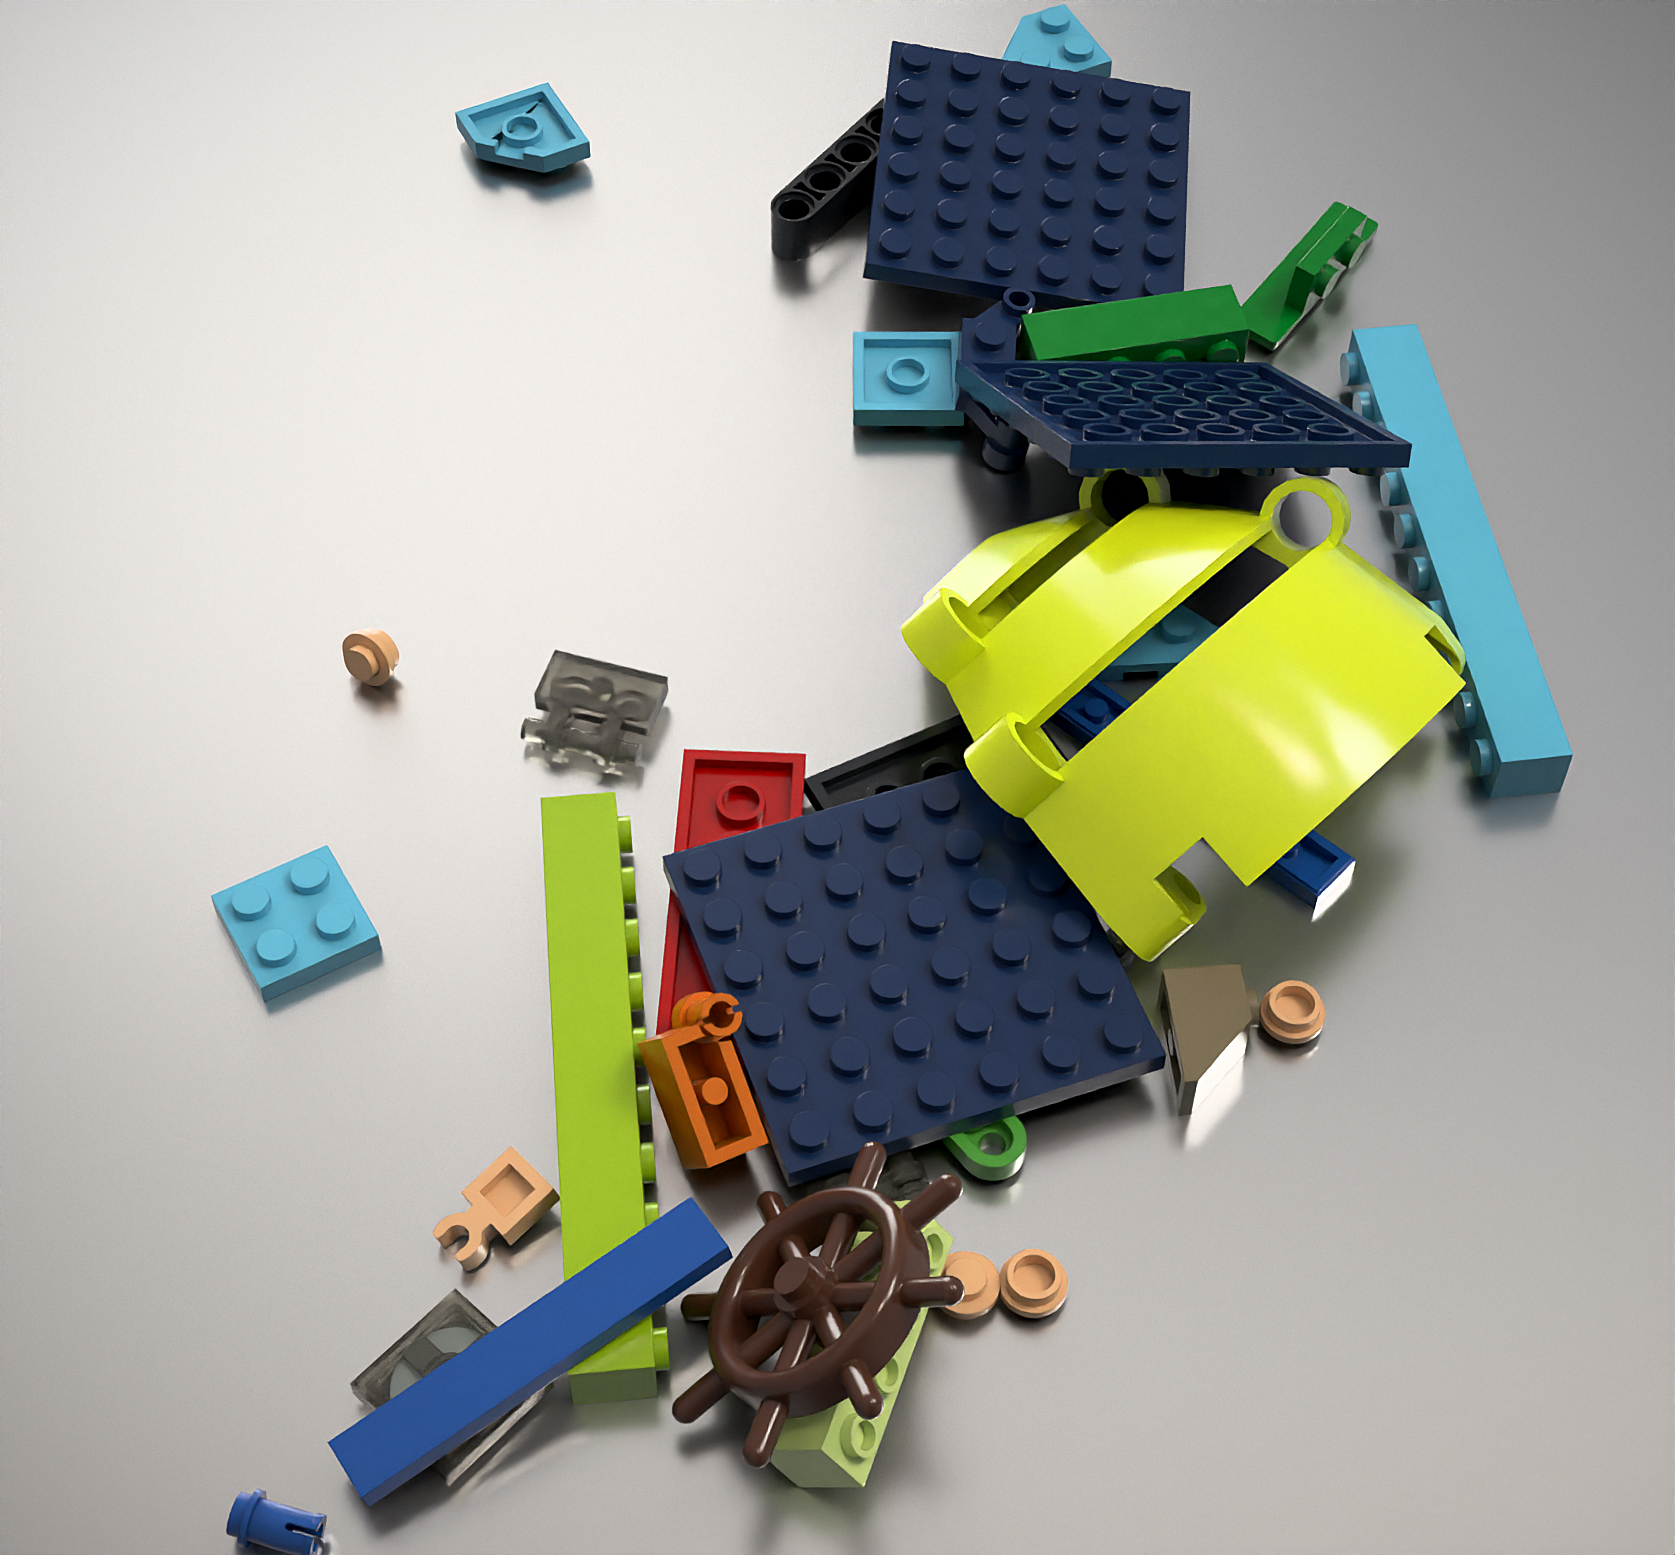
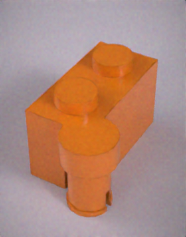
M704 991L686 995L673 1008L671 1017L672 1030L637 1043L683 1169L710 1168L769 1143L732 1041H718L724 1036H729L737 1031L741 1025L742 1010L733 1012L732 1007L738 1005L739 1002L730 994H714Z

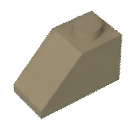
M1240 963L1163 969L1157 1009L1178 1116L1192 1115L1244 1054L1250 1027H1257L1259 1025L1258 996L1255 988L1245 987Z

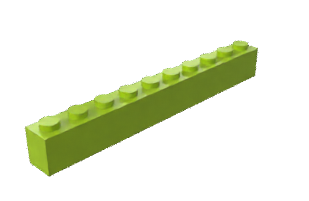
M616 792L540 797L564 1282L659 1218L658 1202L645 1203L644 1184L657 1183L654 1142L641 1143L640 1125L653 1124L650 1084L637 1085L636 1068L646 1067L637 1044L646 1040L645 1027L633 1028L632 1012L644 1011L642 973H629L628 958L641 956L638 918L625 919L624 905L637 904L634 866L622 867L621 854L633 853L630 815L618 816ZM652 1313L568 1370L573 1405L657 1398V1371L670 1370L667 1327L654 1328Z

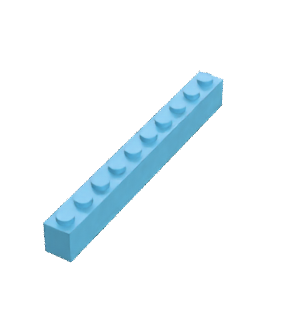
M1417 324L1352 330L1348 353H1342L1340 358L1342 383L1344 386L1351 387L1354 396L1353 411L1412 444L1409 468H1385V474L1380 478V494L1384 506H1391L1395 517V541L1399 549L1406 550L1409 559V582L1412 590L1420 592L1424 605L1442 618L1465 652L1466 662L1460 677L1466 684L1454 697V715L1458 727L1466 728L1471 742L1469 754L1473 773L1476 776H1482L1489 799L1561 792L1573 752ZM1439 650V654L1451 666V660L1448 655Z

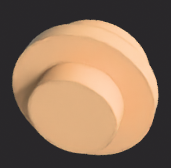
M377 628L360 629L349 634L343 641L344 663L354 678L371 686H380L391 679L395 667L399 663V652L394 641L384 631Z
M1296 980L1284 981L1269 990L1262 999L1259 1011L1260 1021L1264 1029L1275 1039L1290 1044L1305 1043L1315 1038L1322 1030L1326 1016L1324 1004L1317 991L1307 983Z
M1026 1249L1010 1257L1001 1268L999 1274L1001 1281L1000 1296L1005 1305L1016 1314L1029 1318L1045 1317L1055 1312L1063 1304L1068 1289L1067 1274L1061 1263L1050 1253L1040 1249Z
M959 1251L947 1256L941 1276H955L960 1279L964 1285L965 1294L962 1301L957 1305L940 1308L951 1317L960 1320L975 1319L991 1310L998 1300L1001 1285L1000 1276L994 1264L985 1256L971 1251Z

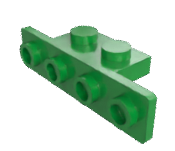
M1337 201L1333 202L1241 306L1250 328L1249 338L1270 350H1275L1320 298L1325 299L1329 295L1341 273L1346 268L1351 269L1355 265L1364 247L1376 234L1378 223L1351 206L1348 207Z

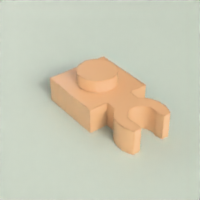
M510 1146L461 1192L471 1207L465 1213H454L442 1219L432 1234L445 1249L458 1237L468 1235V1243L454 1257L466 1271H470L478 1267L485 1260L489 1252L490 1241L497 1234L511 1246L560 1200V1196Z

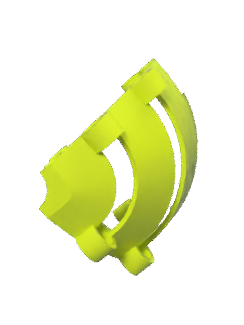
M1105 469V475L1102 477L1083 478L1079 491V510L1012 528L995 534L982 542L923 597L924 604L901 626L903 639L911 652L934 677L946 685L974 740V743L964 752L966 765L974 779L1001 808L1013 816L1023 818L1106 924L1136 955L1145 961L1151 962L1190 930L1206 912V903L1196 887L1185 875L1171 866L1173 862L1203 837L1243 884L1248 887L1379 770L1466 684L1460 677L1466 662L1465 652L1442 618L1343 543L1350 528L1351 511L1349 503L1340 487L1325 477L1304 475L1294 477L1282 483L1271 491L1264 500L1261 511L1171 500L1170 484L1162 470V475L1158 477H1140L1148 489L1149 503L1136 509L1118 522L1107 513L1103 506L1101 495L1105 480L1110 473L1117 469ZM1307 491L1315 493L1326 502L1331 511L1332 525L1329 535L1321 544L1304 546L1296 544L1285 535L1280 525L1279 513L1282 503L1290 493ZM1250 545L1288 567L1289 570L1198 646L1068 762L1061 756L1040 726L1100 672ZM1436 649L1442 650L1448 655L1451 660V666Z

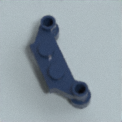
M1012 287L1005 291L1002 300L974 319L963 317L959 330L957 360H1015V353L1019 352L1021 315L1033 312L1035 305L1034 295L1027 289ZM956 384L954 411L966 412L986 434L982 448L984 460L990 466L1002 471H1012L1020 468L1025 462L1030 443L1027 441L1028 437L1019 430L1008 427L1007 421L1000 416L991 414L990 409L982 402L974 401L970 393Z

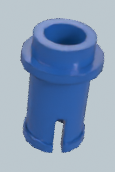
M256 1489L253 1494L241 1491L231 1508L226 1534L237 1538L238 1546L248 1548L253 1542L293 1555H316L320 1545L314 1543L315 1539L293 1531L296 1530L323 1538L327 1516L322 1513L315 1514L268 1500L265 1490Z

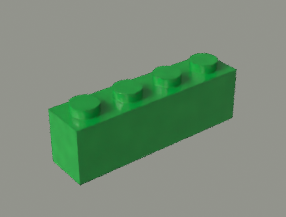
M1229 284L1021 315L1018 354L1020 360L1245 362L1250 328L1233 287Z

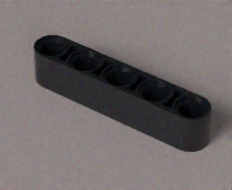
M884 97L772 199L770 207L771 248L778 257L788 261H800L809 258L872 200Z

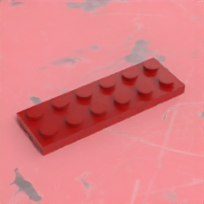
M684 749L674 853L803 816L806 754ZM671 888L656 1035L673 1029L671 1020L673 1008L680 999L688 994L707 991L712 993ZM724 1036L718 1041H730L729 1036Z

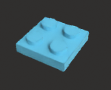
M853 332V425L964 426V412L954 411L956 383L954 381L959 332Z
M328 845L211 895L215 911L264 1002L382 949L379 934Z

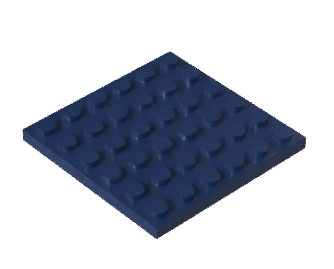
M892 41L886 76L863 278L998 301L1003 299L1007 289L1021 287L1034 295V307L1052 310L1184 291L1191 92L1125 81L1118 78L1073 72L1071 70L1026 64L1019 61H1009L966 52L962 53L927 47L920 44Z
M956 360L954 381L956 384L970 393L974 401L982 402L990 409L991 414L1003 418L1008 422V427L1019 430L1028 437L1027 441L1029 443L1040 446L1047 452L1049 458L1058 460L1068 468L1070 474L1076 476L1102 477L1105 475V469H1125L1126 473L1134 476L1158 477L1162 475L1163 468H1182L1184 473L1199 477L1219 475V468H1238L1240 473L1258 477L1273 476L1275 468H1294L1295 472L1307 476L1330 475L1331 468H1349L1350 472L1359 475L1382 476L1385 474V468H1409L1412 449L1410 442L1266 362Z
M968 768L662 856L663 871L711 992L714 994H730L739 1002L732 1009L733 1012L742 1010L741 1025L737 1031L729 1035V1038L732 1041L788 1187L853 1167L860 1148L870 1141L882 1144L888 1156L1164 1069L1166 1053L1092 905L1023 818L1013 816L994 802L980 787Z

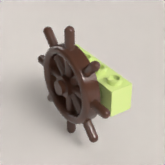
M876 1141L867 1142L860 1148L846 1186L818 1191L786 1207L780 1194L775 1191H765L760 1194L756 1207L764 1226L748 1241L735 1258L724 1276L718 1291L689 1293L682 1299L680 1304L681 1313L686 1319L691 1321L709 1320L708 1348L713 1368L674 1401L672 1405L673 1417L681 1424H691L732 1390L745 1403L757 1411L742 1449L744 1462L754 1469L763 1468L770 1462L798 1487L865 1486L929 1307L957 1305L962 1301L965 1294V1288L960 1279L955 1276H941L954 1238L935 1220L938 1215L961 1196L963 1191L961 1180L954 1174L946 1173L939 1176L912 1200L893 1202L887 1196L874 1190L887 1157L884 1146ZM822 1245L819 1255L811 1256L810 1253ZM774 1316L757 1330L761 1317ZM782 1348L773 1371H760L758 1367Z

